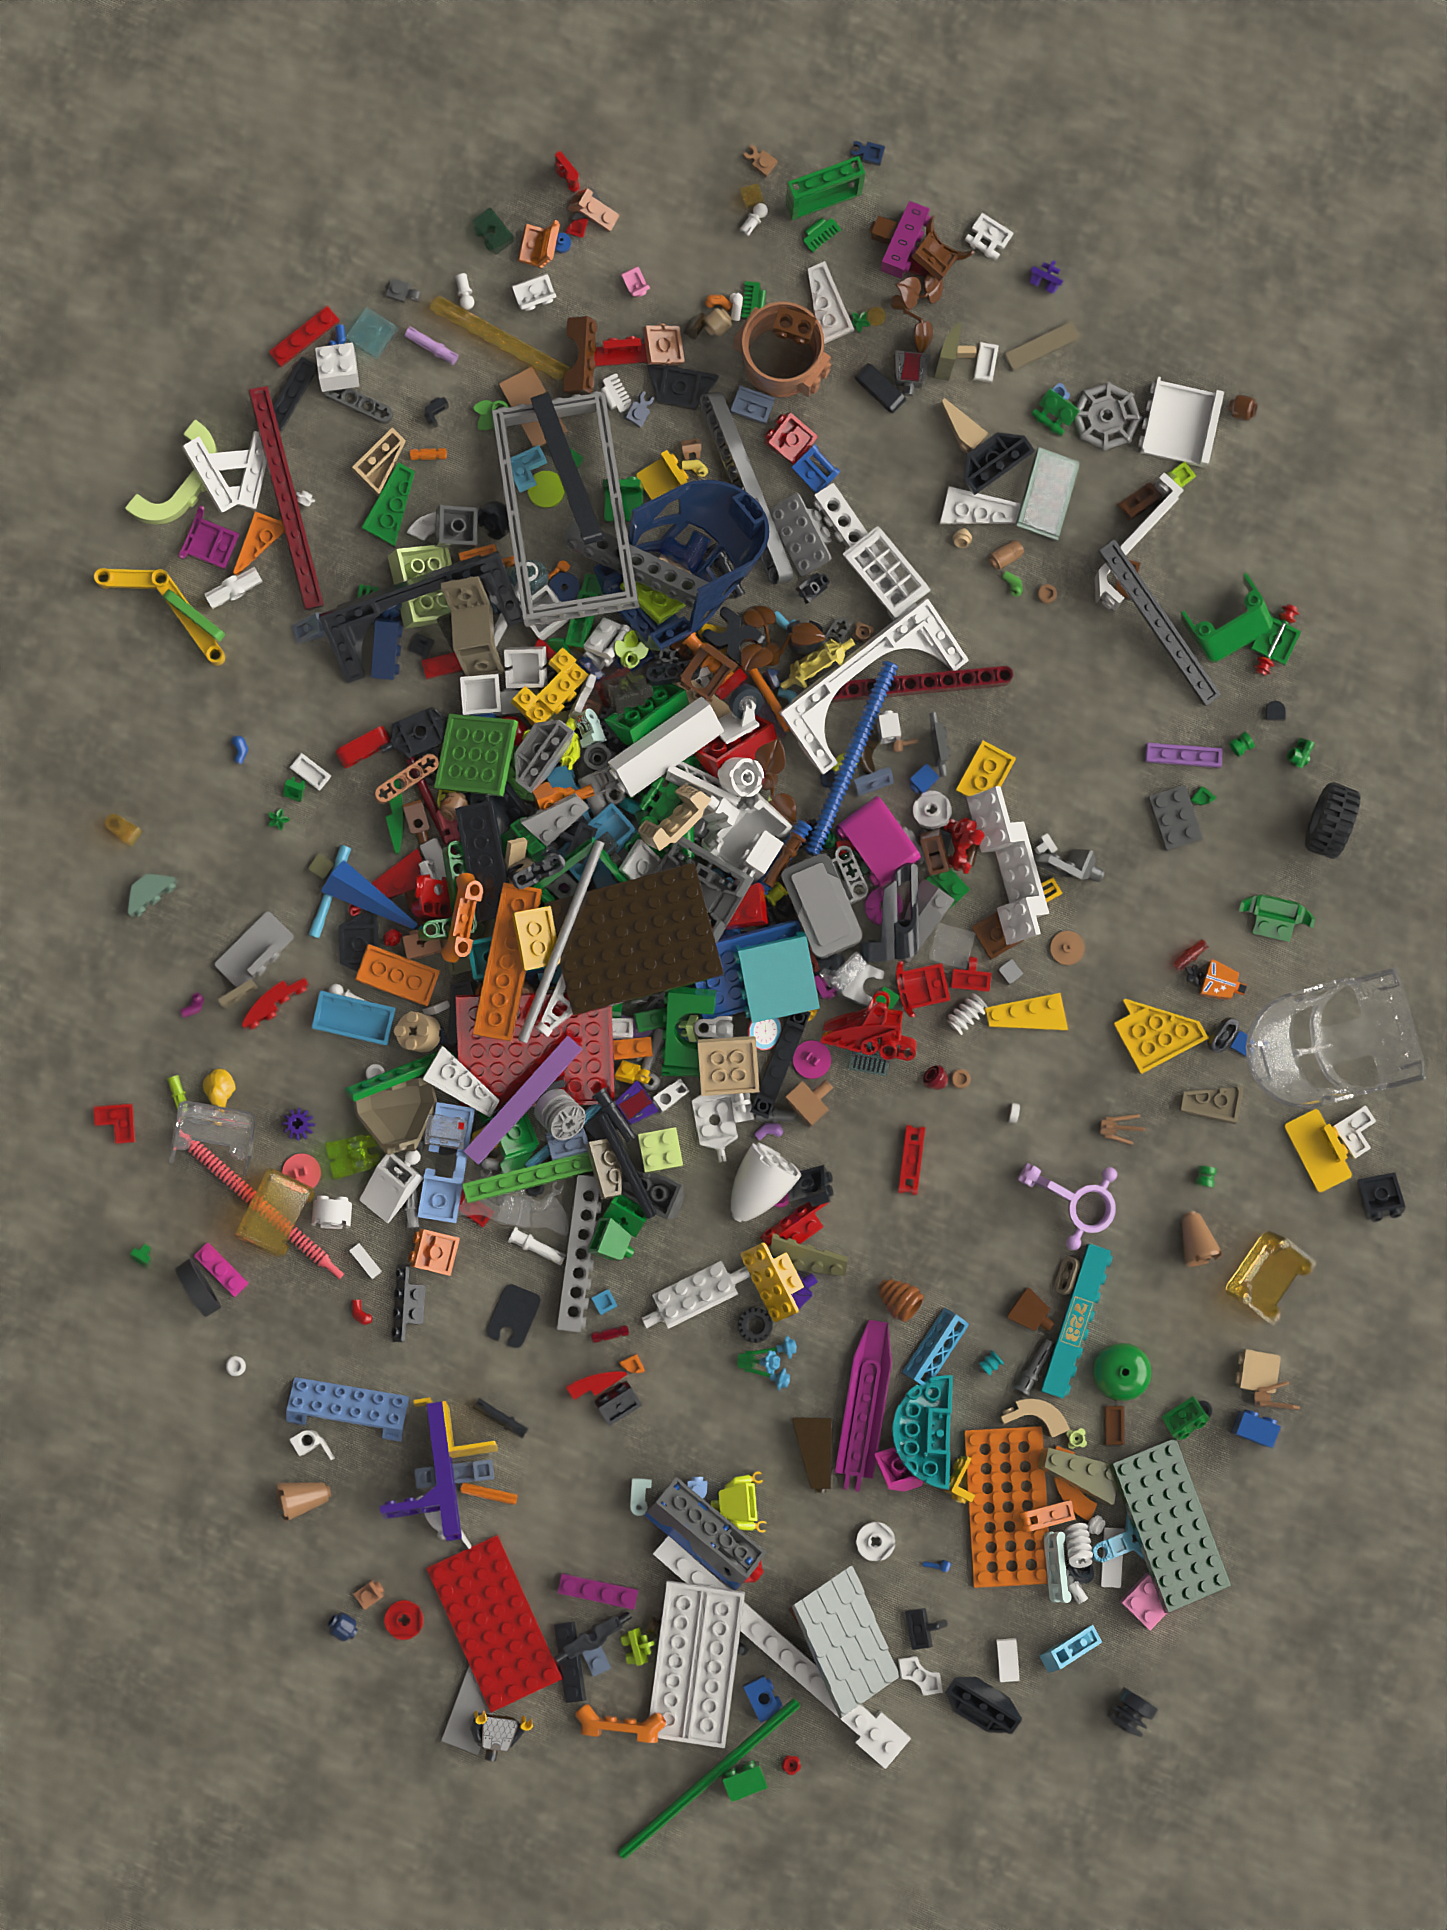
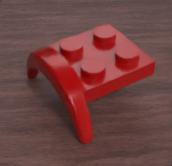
M902 961L897 963V987L907 1016L915 1017L912 1009L951 1000L942 963L903 971Z

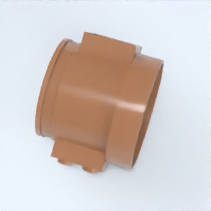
M774 302L760 309L755 307L735 335L733 348L743 355L745 371L750 382L759 391L772 397H790L801 392L809 398L811 393L815 394L817 392L821 379H825L828 376L832 365L830 364L831 356L823 352L824 334L819 321L816 319V325L809 342L814 354V361L811 366L797 377L777 379L767 376L757 369L749 354L751 345L760 335L773 330L780 306L812 317L815 316L803 306L792 302ZM787 321L780 322V325L784 328L790 325ZM800 327L798 331L804 334L808 332V329Z

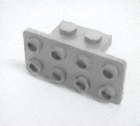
M793 494L769 510L774 525L801 576H806L831 560V555L826 547L827 544L832 542L830 532L824 526L821 514L815 508L807 509L799 494Z
M266 912L216 961L215 966L236 987H239L248 980H253L257 975L261 976L266 971V966L270 962H275L280 957L279 953L294 939V935L271 912Z

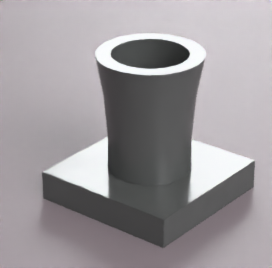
M595 743L588 748H582L581 746L579 779L610 766L608 761L617 756V752L613 751L612 747L608 749L606 743ZM601 758V761L595 762L594 759Z

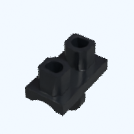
M816 572L795 589L799 592V596L804 599V603L807 604L828 588L827 585L830 583V580L825 573L819 575Z

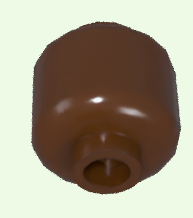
M1239 394L1234 400L1231 399L1228 410L1231 411L1233 418L1249 421L1255 417L1258 403H1255L1253 397Z

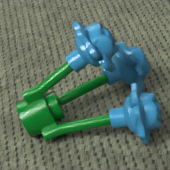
M787 1335L783 1343L777 1345V1347L739 1353L737 1359L738 1368L744 1369V1372H751L770 1378V1380L775 1381L778 1391L781 1388H787L790 1382V1375L787 1374L786 1368H783L778 1374L774 1373L780 1367V1358L776 1355L775 1351H778V1353L784 1352L791 1359L792 1354L797 1352L796 1342ZM768 1353L765 1356V1358L756 1359V1357L753 1356L757 1354ZM756 1364L765 1366L767 1373L753 1368Z

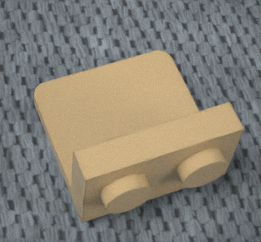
M1242 1349V1353H1239L1238 1357L1240 1369L1236 1373L1235 1378L1237 1388L1260 1391L1259 1387L1277 1384L1280 1356ZM1276 1389L1267 1391V1393H1275Z

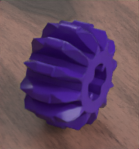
M297 1108V1114L291 1109V1117L286 1114L284 1115L288 1122H282L283 1126H288L283 1132H290L288 1136L290 1139L296 1134L297 1141H300V1134H302L304 1139H307L308 1137L305 1132L307 1131L312 1134L313 1131L308 1128L315 1127V1123H309L314 1117L312 1115L306 1117L309 1112L308 1110H305L301 1115V1108ZM298 1119H301L300 1122L303 1123V1126H300L299 1129H297V1127L294 1126V1123H297Z

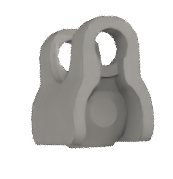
M858 960L847 962L844 977L840 979L839 990L836 991L837 996L867 1007L872 997L863 991V983L867 978L874 980L883 979L884 971Z
M720 1016L715 1019H701L695 1023L694 1031L700 1040L733 1038L732 1017ZM699 1025L707 1027L708 1032L701 1033L698 1030Z

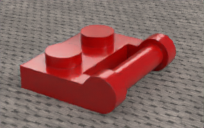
M560 150L554 154L555 171L560 178L564 177L569 183V190L572 193H576L580 189L578 182L579 173Z

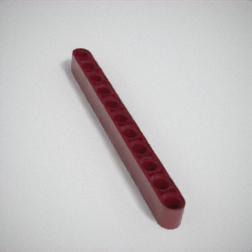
M1008 666L893 676L894 680L890 683H893L896 689L886 692V697L1007 686L1013 678V670ZM1006 672L1009 675V679L1002 680L999 673ZM980 675H989L990 681H982ZM969 676L971 683H963L961 677ZM948 677L953 683L947 686L943 683V678ZM876 678L847 681L838 690L839 695L834 696L830 703L869 699L868 696L871 692L867 690V686L876 683ZM924 680H932L934 686L926 687ZM912 681L915 687L908 689L905 687V682ZM854 686L858 689V693L855 695L850 694L848 688Z

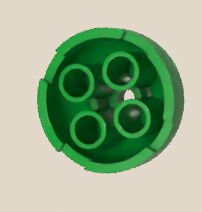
M1111 1344L1102 1349L1094 1360V1383L1097 1389L1109 1399L1115 1401L1133 1400L1142 1395L1150 1384L1152 1376L1150 1361L1140 1348L1132 1344ZM1124 1368L1127 1369V1376L1122 1374Z

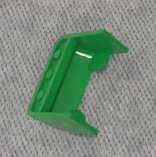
M1247 572L1243 574V584L1249 592L1244 598L1247 612L1217 630L1207 621L1194 625L1185 610L1181 612V621L1205 658L1211 663L1223 660L1266 634L1272 628L1273 620L1264 599Z

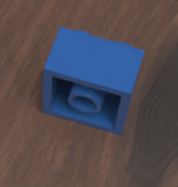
M1251 1410L1238 1411L1230 1433L1264 1447L1273 1448L1281 1426L1276 1424L1277 1421L1264 1416L1259 1418V1413Z

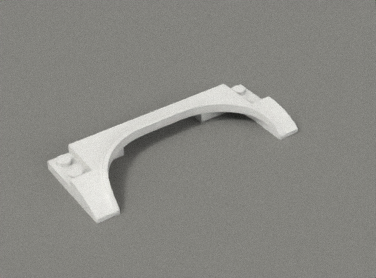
M924 599L913 609L907 610L845 658L841 666L839 664L792 699V702L779 712L799 741L798 744L822 774L838 763L827 746L824 733L825 717L829 704L836 692L847 681L874 660L893 650L913 648L934 656L952 671L958 670L969 661L929 599Z

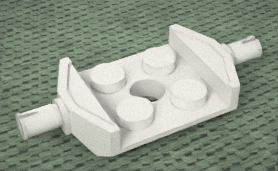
M730 1094L700 1095L692 1101L699 1143L701 1146L715 1149L719 1162H722L721 1156L723 1157V1162L727 1161L725 1147L738 1138ZM715 1114L720 1117L718 1125L710 1124L709 1118L711 1115Z

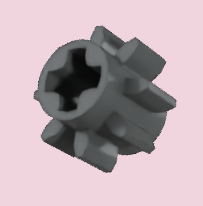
M669 646L660 650L659 654L654 655V659L658 660L656 666L677 663L678 658L675 657L676 650L671 651Z

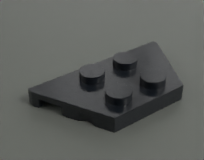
M647 362L656 399L660 404L695 410L700 404V397L703 394H708L719 379V375L662 364H648Z
M369 911L359 914L352 920L339 925L340 964L358 972L367 945L370 944L379 948L378 915Z

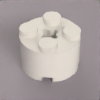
M730 758L724 762L717 773L722 789L735 796L750 797L755 795L761 789L762 778L764 779L761 765L750 758Z
M317 1196V1200L313 1201L311 1225L316 1227V1223L321 1224L320 1228L342 1229L343 1225L350 1228L352 1203L348 1201L347 1197H336V1200L329 1199L328 1196Z

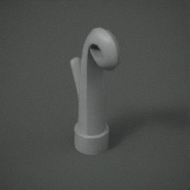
M660 1028L655 1029L651 1040L653 1057H645L641 1069L650 1071L660 1049L666 1041L662 1040L663 1030ZM650 1073L648 1076L654 1079V1083L652 1085L641 1083L644 1089L653 1091L658 1088L660 1081L658 1076Z

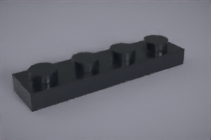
M304 357L300 358L273 406L278 428L281 432H283L318 370L317 364Z
M575 1621L554 1624L558 1654L563 1652V1647L577 1638ZM579 1654L571 1660L565 1659L560 1662L566 1703L587 1700Z

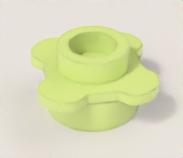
M1084 1429L1067 1431L1069 1448L1074 1449L1079 1446L1083 1448L1087 1445Z

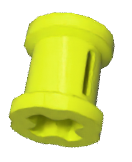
M777 881L771 891L767 892L768 895H765V898L771 905L776 906V902L784 895L787 896L788 892Z

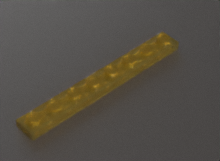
M440 295L430 305L429 309L435 311L436 314L448 318L454 324L466 328L470 333L477 334L484 338L485 341L493 343L503 351L515 355L519 360L533 365L535 369L544 371L554 379L561 381L564 378V373L570 369L565 364Z

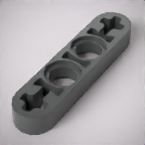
M353 389L336 390L342 394L341 399H339V394L333 393L331 395L330 391H325V395L330 400L379 423L387 424L393 418V413L389 406ZM353 394L355 401L347 403L345 401L346 395ZM365 402H370L372 404V409L369 411H364L362 409V404ZM376 406H379L377 409L380 412H384L386 410L389 416L381 418V414L375 412Z

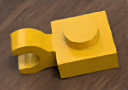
M622 1060L615 1074L616 1080L629 1084H634L635 1080L648 1084L651 1077L648 1076L649 1070L641 1069L640 1065Z

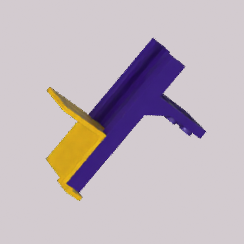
M430 1397L413 1400L415 1407L427 1406L437 1485L419 1500L406 1498L401 1503H396V1501L384 1502V1505L380 1506V1513L384 1519L440 1511L443 1536L446 1537V1541L461 1540L462 1532L452 1458L498 1451V1447L495 1441L454 1447L450 1409L447 1402L432 1403Z

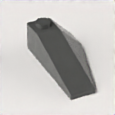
M620 1169L622 1172L621 1194L639 1204L623 1170ZM636 1171L657 1214L667 1220L677 1217L684 1201L683 1184L668 1176Z

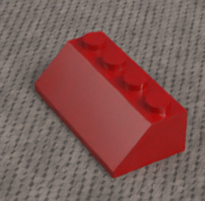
M755 715V720L759 723V727L753 729V731L728 744L718 736L696 751L694 755L709 775L719 779L717 773L725 761L733 757L750 758L753 760L759 747L777 739L774 724Z

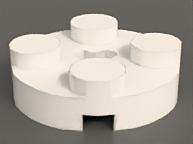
M938 791L923 793L913 805L915 819L921 827L926 829H937L945 826L951 817V804L947 797ZM931 806H934L935 809H937V811L934 814L927 812L931 809Z
M871 1522L865 1524L857 1534L856 1545L859 1553L870 1561L885 1560L892 1554L895 1547L893 1531L884 1523ZM880 1537V1546H871V1538Z

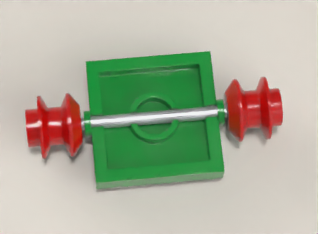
M1291 604L1282 606L1284 612L1278 614L1281 621L1271 617L1273 620L1271 630L1257 638L1250 649L1264 656L1258 657L1259 664L1253 666L1256 669L1255 672L1261 676L1271 674L1269 668L1275 666L1272 660L1283 666L1286 665L1302 632L1288 625L1296 622L1293 618L1294 615H1299L1297 608Z

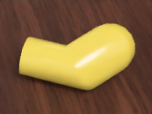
M700 460L682 461V469H692L699 477L707 475L708 468Z

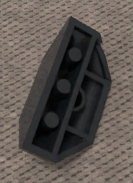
M997 432L966 454L964 481L972 493L976 495L1034 453L1035 449L1024 435Z
M955 1677L945 1691L954 1712L986 1732L1013 1734L1022 1721V1717L1010 1697L977 1677Z

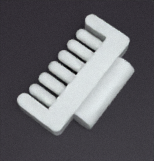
M615 373L603 380L605 387L600 391L605 393L606 401L611 410L617 407L619 413H623L629 409L632 402L631 399H628L629 395H625L627 391H623L625 388L621 387L622 383H618L620 379H617L618 374Z

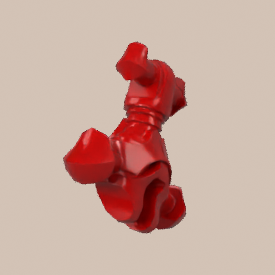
M962 818L956 822L954 819H949L948 824L944 828L945 832L952 833L951 838L955 850L953 856L950 855L948 857L949 867H953L956 871L963 870L964 874H968L972 866L969 862H966V849H969L972 844L980 845L985 834L980 829L976 830L977 823L974 820Z

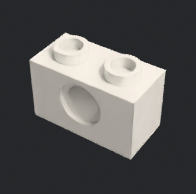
M893 711L882 712V715H879L877 719L880 744L893 743L900 740L901 731L898 713H893Z

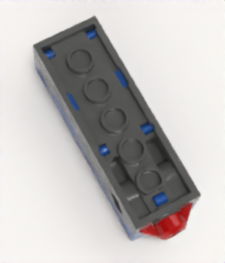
M677 1477L668 1485L644 1515L735 1591L742 1583H755L763 1574L761 1560L767 1552Z

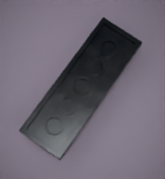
M487 801L455 808L467 873L472 874L475 880L480 882L483 887L481 902L477 901L475 908L477 922L496 919L503 883H509L494 801Z

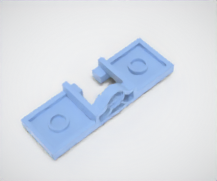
M437 1102L433 1121L435 1126L432 1127L429 1151L439 1153L440 1146L458 1149L456 1165L453 1171V1179L435 1176V1169H425L417 1217L451 1223L457 1222L468 1156L464 1150L470 1144L475 1114L474 1108ZM459 1122L465 1123L463 1130L458 1129Z

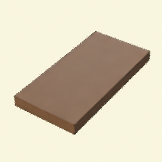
M533 367L499 383L511 407L519 404H532L531 397L546 392ZM559 417L563 432L567 434L568 431ZM538 421L520 424L532 447L538 445L542 447L547 444Z

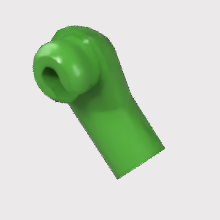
M1006 571L1002 579L1010 583L1011 594L1014 597L1020 596L1023 592L1021 579Z

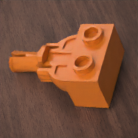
M549 781L540 784L532 792L537 811L545 810L553 806L555 802L574 793L582 800L595 796L591 784L574 790L572 787L552 788Z

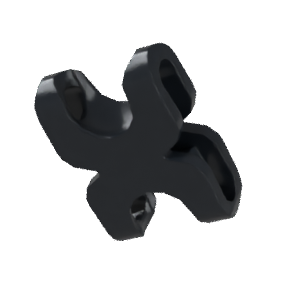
M722 607L720 609V616L727 623V630L723 633H716L710 629H705L701 635L706 642L718 650L727 647V657L743 668L741 663V645L744 642L750 641L762 646L766 642V638L751 625L741 628L740 616L729 608Z
M550 846L536 852L531 858H524L509 866L507 874L517 889H525L537 883L541 878L550 877L560 872L565 866V860L560 855L558 849Z

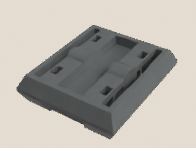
M682 836L676 843H672L655 873L687 865V863H695L709 917L712 918L710 922L717 944L755 878ZM683 848H686L706 859L709 863L705 867L681 851ZM713 864L741 880L739 885L712 871L711 867Z

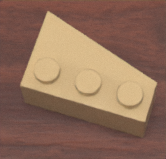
M393 427L351 469L378 497L406 442Z

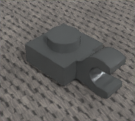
M392 278L386 296L387 298L405 303L406 298L419 302L421 294L418 290L410 289V283Z

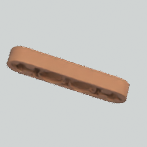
M432 754L425 755L380 785L374 792L375 800L380 804L388 803L434 772L439 765L438 758ZM427 759L434 762L433 768L428 766L422 770L421 767L427 763ZM411 769H416L419 772L417 779L410 777L409 771ZM396 779L403 781L404 787L402 789L394 787L393 782ZM389 784L390 789H391L392 791H390V792L386 795V798H387V799H385L384 797H381V798H380V797H379L380 790H381L382 792L387 791V790L389 789V787H388L387 785Z

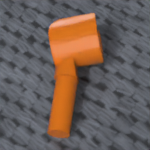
M562 560L545 578L547 580L551 579L560 570L567 572L571 565Z

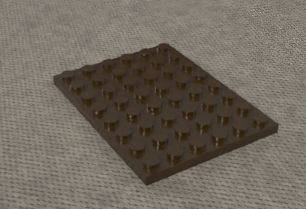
M695 863L585 893L560 959V966L573 1016L724 976ZM573 896L544 903L545 907L551 906L557 938Z

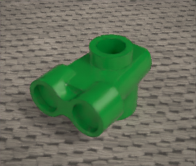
M1300 737L1297 748L1292 747L1288 751L1287 760L1291 762V765L1303 769L1310 761L1309 754L1313 750L1315 742Z

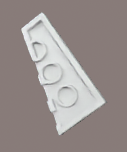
M824 261L808 268L815 317L822 327L824 344L855 331L826 262Z
M443 1046L440 1047L422 1078L488 1117L492 1115L500 1101Z

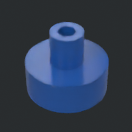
M558 233L555 251L566 253L571 248V239L565 233Z

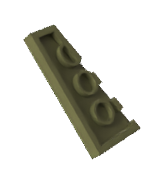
M773 1233L771 1255L778 1257L787 1252L795 1270L845 1276L847 1256L825 1249L819 1251L812 1245L807 1244L804 1246L797 1244L796 1240L790 1238L785 1240L779 1238L778 1234Z

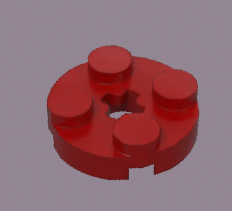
M410 1600L397 1601L389 1607L385 1614V1627L396 1639H411L423 1627V1612L418 1604ZM403 1614L410 1618V1622H407L405 1626L402 1622H399V1618H402Z

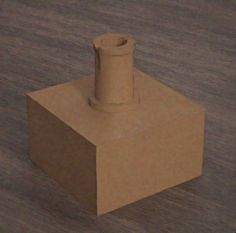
M825 1079L812 1091L802 1081L784 1100L811 1128L828 1112L829 1109L821 1099L833 1087Z

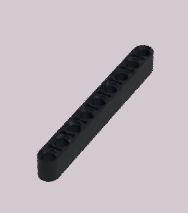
M549 392L531 397L535 414L584 545L603 540L601 530Z

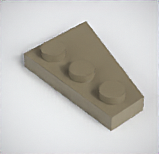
M1244 1086L1184 1092L1180 1112L1237 1124Z

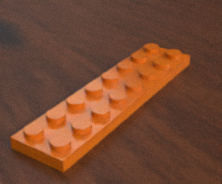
M503 883L473 1035L512 1042L526 970L523 971L512 913L539 908L542 889L532 887L517 889L513 884Z

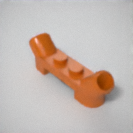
M462 873L455 880L458 892L448 942L441 950L443 959L448 962H457L460 957L467 956L472 948L473 940L469 939L476 903L477 901L481 902L483 887L470 873Z
M585 1704L575 1713V1717L581 1723L580 1734L598 1737L602 1734L603 1729L637 1733V1742L657 1743L658 1732L666 1726V1720L659 1712H654L644 1722H636L634 1718L617 1720L616 1716L599 1718L589 1704Z

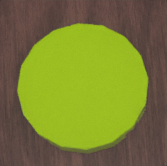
M540 471L533 476L537 485L528 489L531 502L543 509L557 506L565 495L559 475L552 471Z

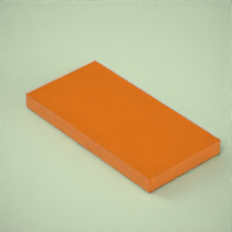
M368 944L355 981L427 1007L440 970Z

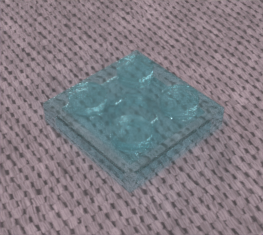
M366 307L346 336V340L351 343L353 342L355 346L378 360L397 332L398 327Z

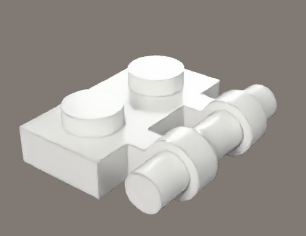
M982 213L972 227V231L977 233L974 238L968 234L965 241L970 244V247L977 248L985 253L984 256L997 260L1000 254L994 251L997 246L1003 250L1013 236V232ZM982 237L991 242L989 247L980 242Z

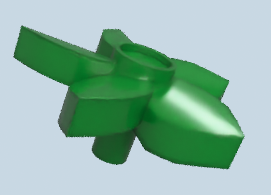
M853 312L854 320L851 323L853 327L856 326L860 334L863 327H869L871 324L866 320L867 312L861 313L860 316Z
M282 808L277 811V815L273 812H268L269 817L272 819L268 827L277 825V828L282 831L283 823L290 821V818L283 816Z

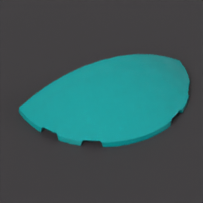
M953 1375L929 1378L923 1386L921 1384L916 1385L909 1390L901 1404L897 1407L892 1427L896 1452L907 1470L924 1483L945 1490H949L950 1477L949 1448Z

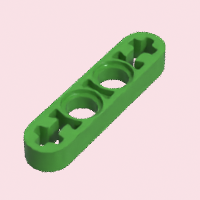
M167 589L162 597L218 642L224 638L226 634L170 589Z

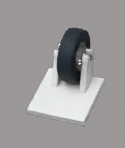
M743 685L734 690L728 702L731 712L718 719L724 730L719 737L726 744L759 727V723L755 720V715L762 707L763 698L755 687Z

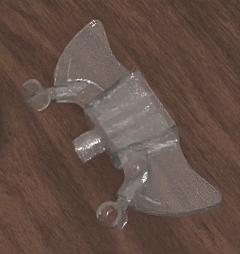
M489 1168V1172H490V1173H489V1175H487V1176H484V1175H483V1172H482V1169H481V1171H480L481 1178L484 1179V1178L492 1177L493 1174H492L491 1169ZM557 1181L552 1184L551 1193H547L541 1200H532L531 1196L525 1195L526 1189L469 1204L464 1199L458 1210L460 1216L482 1215L494 1220L498 1224L531 1230V1227L547 1228L563 1236H567L569 1233L566 1213L559 1201L554 1198L556 1195H560L564 1188L562 1186L560 1190H556L554 1187Z

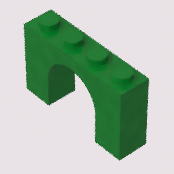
M687 987L669 990L668 993L665 992L664 1004H668L667 1011H664L663 1022H667L666 1029H663L662 1040H666L665 1047H662L661 1058H665L664 1065L699 1068L698 1043L689 1042L682 1038L677 1031L676 1022L681 1016L688 1013L714 1015L716 990Z

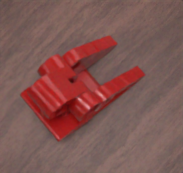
M885 991L874 993L866 1008L825 1021L823 1030L827 1032L822 1034L820 1041L824 1044L835 1045L843 1049L848 1048V1050L861 1052L866 1055H872L878 1050L880 1056L885 1060L897 1058L910 1061L916 1056L917 1043L913 1038L901 1035L903 1011L888 1009L890 996ZM882 995L887 1001L885 1003L877 1002L876 997ZM868 1042L872 1043L871 1049L867 1048L866 1044Z

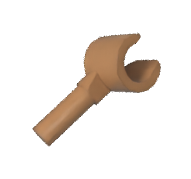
M918 738L908 741L897 740L892 744V751L903 752V746L918 743Z

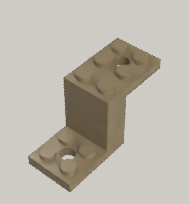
M479 576L441 583V590L451 609L453 649L465 676L504 674L503 663L495 648L493 608Z

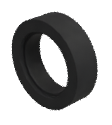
M188 1259L175 1267V1272L181 1284L205 1318L221 1308L214 1291L192 1259Z

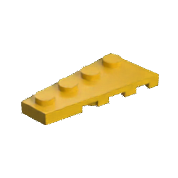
M1061 993L985 1008L989 1027L1068 1031Z

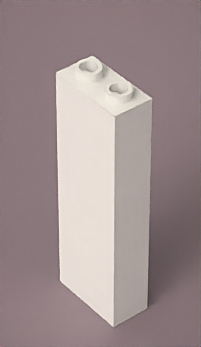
M700 697L608 761L611 767L609 772L615 780H618L617 786L622 793L626 792L632 797L668 772L671 765L675 767L721 735L724 730L711 705L703 697Z

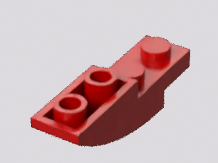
M304 977L289 986L283 980L269 989L252 1006L242 1023L243 1028L253 1030L260 1026L259 1022L264 1019L269 1021L277 1016L276 1013L279 1012L276 1004H285L291 1000L289 997L294 994L299 996L307 991V987L310 985Z

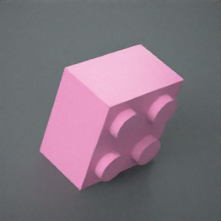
M1147 1573L1119 1601L1148 1630H1151L1167 1614L1164 1613L1152 1578Z

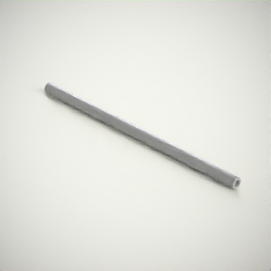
M595 840L518 1040L524 1043L528 1042L605 844L601 841Z

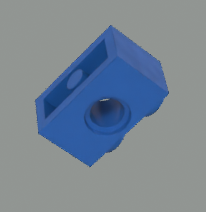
M763 1675L743 1685L760 1723L771 1718L783 1707L779 1696L774 1697L771 1691L775 1688L770 1678L766 1679ZM767 1693L770 1696L769 1701L761 1703L758 1700L760 1694Z

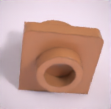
M372 1580L353 1595L363 1609L366 1610L384 1596L382 1592L385 1590L378 1581L375 1583Z

